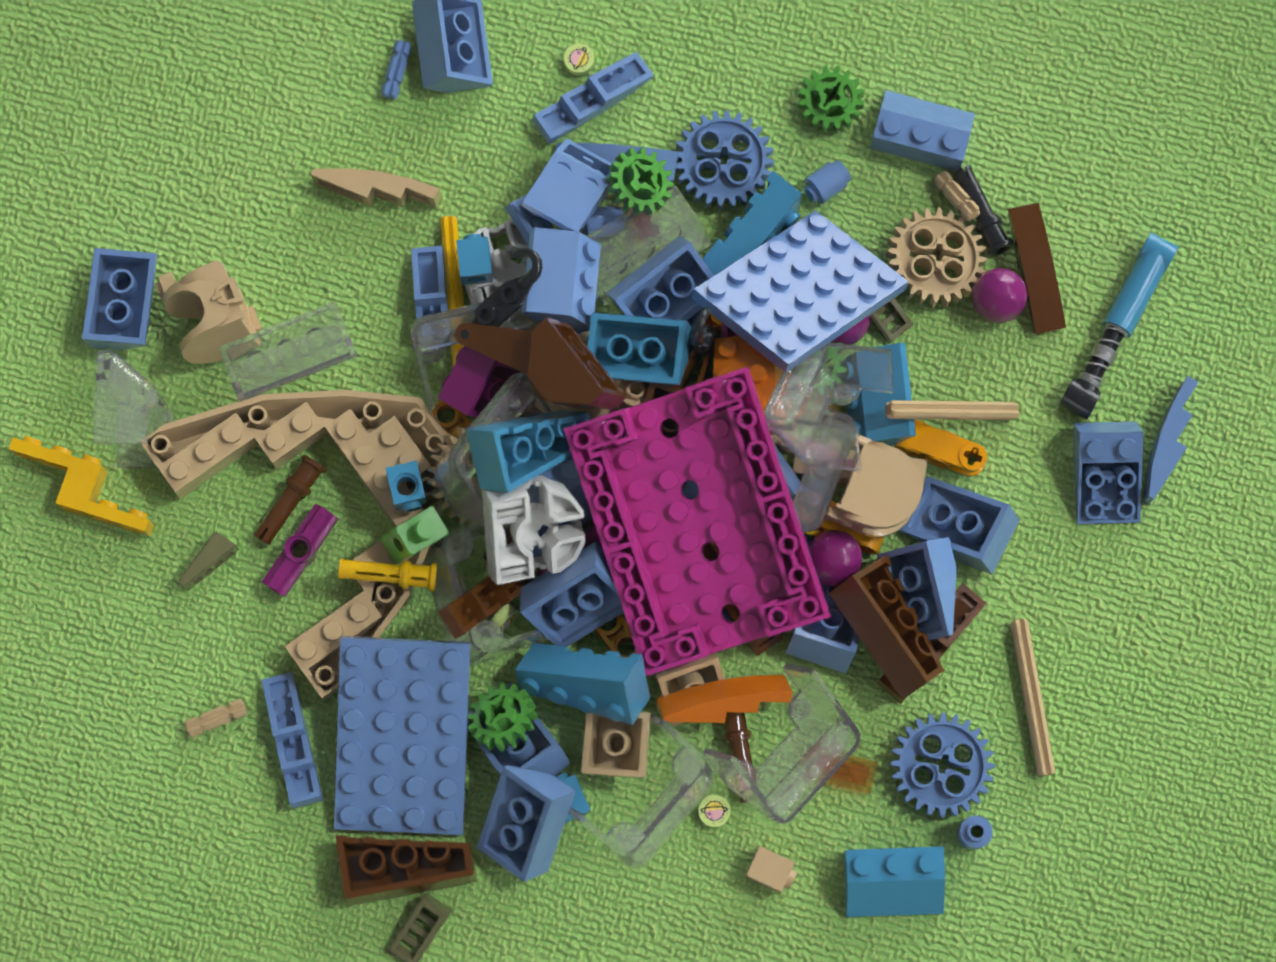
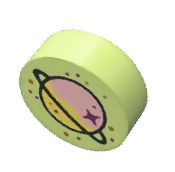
M581 43L568 47L564 54L565 68L575 76L588 74L594 67V53L591 48Z
M511 603L504 605L491 619L490 627L497 634L503 633L514 623L520 611Z
M709 795L699 805V818L708 827H720L730 817V805L722 796Z

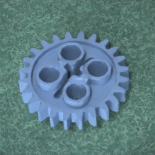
M726 110L724 118H719L717 112L713 111L712 120H708L705 115H701L700 126L693 121L690 122L692 133L686 130L682 131V138L685 141H677L676 148L682 152H678L677 162L681 163L676 165L675 172L683 173L678 178V183H688L685 188L686 194L693 191L696 192L695 202L700 201L704 197L706 198L707 208L711 206L713 201H716L719 210H722L724 202H728L731 209H734L736 200H739L745 206L747 205V195L752 197L757 192L756 188L765 190L766 183L762 179H766L771 173L766 168L773 167L774 160L767 158L773 155V148L765 147L769 143V136L759 137L762 133L761 126L755 129L751 128L752 118L743 123L741 122V113H738L735 119H730L729 110ZM711 139L717 143V146L714 149H706L701 143ZM741 141L747 144L748 148L745 151L739 152L732 145ZM698 156H701V157L704 158V159H702V160L700 161V160H697L696 158H697ZM721 156H727V164H720ZM745 160H750L751 163H750V164H746V163L743 162V161H745ZM703 169H711L716 175L711 179H705L700 176L699 172ZM734 171H741L746 175V178L742 181H735L730 177V174Z
M943 712L940 714L939 721L937 722L932 714H928L926 725L919 718L916 719L915 725L917 730L907 726L904 730L908 735V739L901 736L896 739L903 746L902 749L893 748L891 753L899 757V760L890 762L891 767L898 768L899 772L891 776V779H901L902 782L896 791L906 790L908 792L904 799L905 803L913 798L916 800L915 811L923 805L927 806L926 816H930L934 809H938L939 817L943 818L946 809H949L952 816L955 817L958 815V806L965 812H968L970 810L968 801L979 804L981 801L976 793L987 794L989 790L983 785V782H992L994 779L986 774V770L995 768V764L986 762V758H989L994 752L984 751L983 746L989 740L982 739L979 741L977 736L981 729L969 731L970 720H967L961 726L958 724L959 719L956 714L950 722L947 721L946 715ZM933 737L938 741L939 750L937 753L926 752L923 747V740L925 738ZM963 746L969 750L970 759L968 762L961 763L956 760L954 756L956 747ZM915 755L938 762L943 757L946 759V765L967 769L970 771V775H964L952 769H946L943 773L938 772L939 766L915 760ZM917 768H925L930 772L931 780L929 784L923 785L915 780L914 772ZM956 777L960 780L962 785L960 793L952 794L946 789L945 783L947 778Z

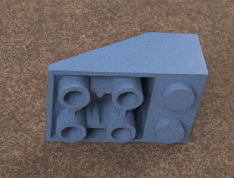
M566 138L543 169L521 206L528 209L534 216L544 218L555 224L560 230L580 232L609 194L607 189L613 184L606 181V176L611 173L608 169L611 163Z
M1136 421L1074 423L1073 463L1077 524L1140 523L1143 430Z

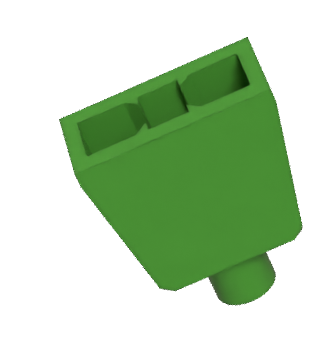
M430 506L378 538L393 563L398 564L446 536L449 532L435 508ZM396 538L400 541L403 550L397 544Z

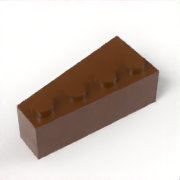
M885 555L852 575L832 590L829 595L852 626L855 634L868 649L874 661L889 679L893 688L902 699H905L944 672V669L927 635L919 632L917 628L918 616L913 607H907L901 595L904 588L899 578L893 579L888 569L892 564L888 555Z
M335 835L344 897L350 906L477 882L473 852L469 843L409 841V839L388 840L374 837L353 838Z

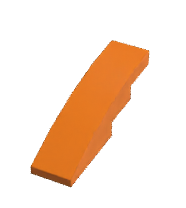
M784 674L752 675L717 680L685 688L657 698L655 705L663 722L725 723L727 712L758 713L760 702L790 703L793 691Z

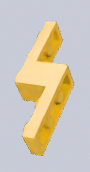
M24 436L23 440L12 438L9 450L16 456L67 471L55 502L61 509L151 537L154 524L147 519V513L132 508L127 513L118 510L117 504L104 499H100L99 504L97 503L108 473L100 465V459L83 454L82 459L71 456V450L57 445L49 449L41 446L42 442L29 436Z

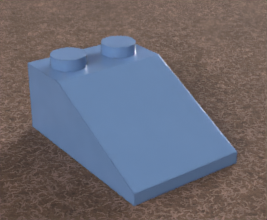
M927 476L920 503L911 515L908 523L900 531L919 542L949 537L955 560L972 568L993 574L1020 520L1010 504Z
M950 538L928 540L877 554L878 560L888 555L892 564L888 569L893 579L899 578L904 588L901 595L907 607H913L918 616L917 628L919 632L925 633L929 640L953 635L957 567Z
M820 583L831 617L792 629L785 654L846 674L856 653L859 637L855 634L854 629L829 595L838 586Z
M509 683L506 687L509 689L513 683ZM518 704L517 707H518V709L520 710V712H519V714H520V713H521V707H520V705ZM539 718L531 721L535 727L534 731L526 730L524 733L527 737L526 741L519 738L516 740V748L513 749L510 744H506L502 752H500L496 745L491 751L484 744L479 745L468 729L472 738L500 776L503 767L507 765L548 773L554 776L571 764L560 745Z

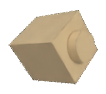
M759 846L745 877L781 893L784 887L790 890L797 871L792 869L795 864L794 861Z

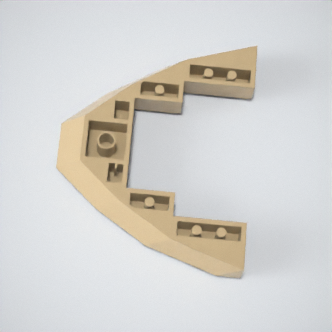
M352 390L262 394L166 423L140 441L145 451L181 499L257 445H259L277 470L328 434L394 527H397L430 506L435 508L440 518L442 516L443 509L436 506L441 498H434L430 495L437 487L427 483L429 479L435 477V474L428 471L427 468L437 464L431 458V455H440L442 452L437 444L440 443L447 446L449 442L446 438L447 433L421 397ZM417 460L427 503L421 504V509L403 513L402 509H395L385 468ZM410 481L403 482L399 486L398 492L404 496L411 495L415 491L416 485ZM396 538L397 544L403 550L400 541ZM378 541L353 559L357 561L394 564L381 541ZM430 545L405 560L410 561L411 564L422 565ZM355 580L363 590L361 593L285 646L324 702L339 689L340 638L342 636L379 638L409 598L412 586H409L408 589H402L397 583Z

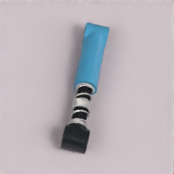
M1152 232L1149 234L1136 258L1132 270L1103 321L1105 326L1103 337L1097 340V344L1094 345L1089 355L1090 361L1084 364L1085 371L1079 373L1076 379L1073 378L1059 406L1085 420L1089 418L1101 395L1099 388L1101 386L1100 382H1104L1102 377L1105 371L1110 370L1108 366H1112L1117 356L1116 350L1118 347H1122L1120 344L1122 339L1129 338L1133 334L1151 296L1179 246Z

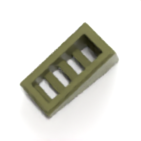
M895 298L870 314V322L888 343H891L914 325ZM890 308L893 312L881 320L879 315ZM898 317L901 322L889 331L886 326Z
M214 532L178 580V583L189 591L237 553L239 548L219 532Z
M425 893L395 937L388 951L404 962H419L451 914L452 909L430 894ZM426 907L427 909H429L431 912L439 916V919L437 920L425 911H423V908ZM417 917L433 927L432 930L429 931L415 922ZM409 929L425 938L424 942L422 943L407 933ZM404 940L418 949L417 953L414 954L400 944L401 941Z

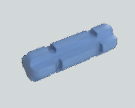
M395 41L393 47L394 55H391L385 75L386 82H383L381 94L384 98L396 100L400 90L398 85L402 83L407 66L406 58H409L411 52V45L406 41Z

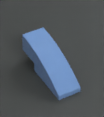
M442 246L411 248L420 346L450 344Z

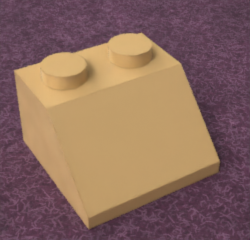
M716 652L709 654L707 657L654 673L661 697L685 688L725 679ZM671 722L672 727L675 726V725L684 723V722Z
M641 712L633 725L615 722L594 713H586L581 773L598 776L646 778L651 713Z

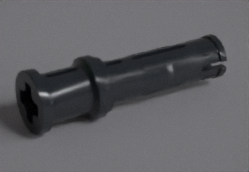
M966 165L965 171L961 167L953 175L961 188L970 196L969 200H973L979 206L980 214L976 217L978 222L976 231L978 234H982L989 248L987 251L989 257L1001 255L1014 246V242L1008 239L1001 225L1003 223L1002 218L994 214L972 170V166Z

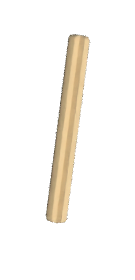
M892 400L885 404L886 417L889 419L1013 420L1020 415L1018 411L1019 405L1015 402Z
M1017 619L1011 622L1010 627L1035 766L1038 776H1048L1054 774L1055 767L1030 629L1027 619Z

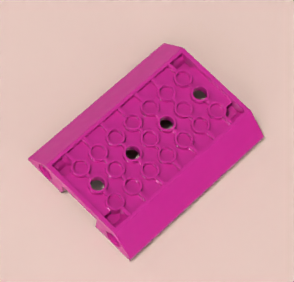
M748 367L564 429L637 653L642 654L646 676L707 657L709 654L765 636L770 637L831 617ZM667 419L675 420L679 426V431L673 438L666 437L662 432V424ZM688 480L694 481L699 487V494L694 499H688L682 493V486ZM707 542H713L719 547L720 553L716 560H707L703 556L702 548ZM734 604L739 608L740 616L737 621L729 622L723 617L722 611L725 605Z

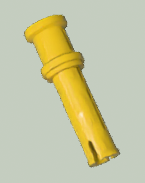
M340 558L338 579L397 583L402 589H408L409 586L428 588L429 591L435 592L437 563H432L431 566L417 565L405 560L400 565Z

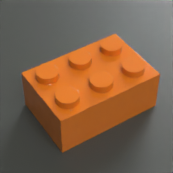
M740 336L715 338L713 378L748 367L770 434H784L786 373Z

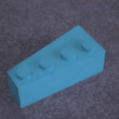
M772 171L766 178L768 181L766 190L762 194L755 192L748 201L749 204L744 210L746 215L743 218L741 216L735 217L724 234L727 237L724 242L718 239L704 256L703 261L714 276L780 234L785 227L789 228L798 221L802 193L775 171Z
M558 410L467 428L466 433L480 489L508 493L571 457L572 453L564 429L590 420L589 413Z
M533 643L515 669L520 690L525 689L530 696H538L551 700L556 704H564L580 709L585 713L604 716L615 722L633 725L650 699L642 654L632 653L629 658L620 657L619 652L607 651L605 655L594 654L592 649L581 648L579 652H571L567 646Z

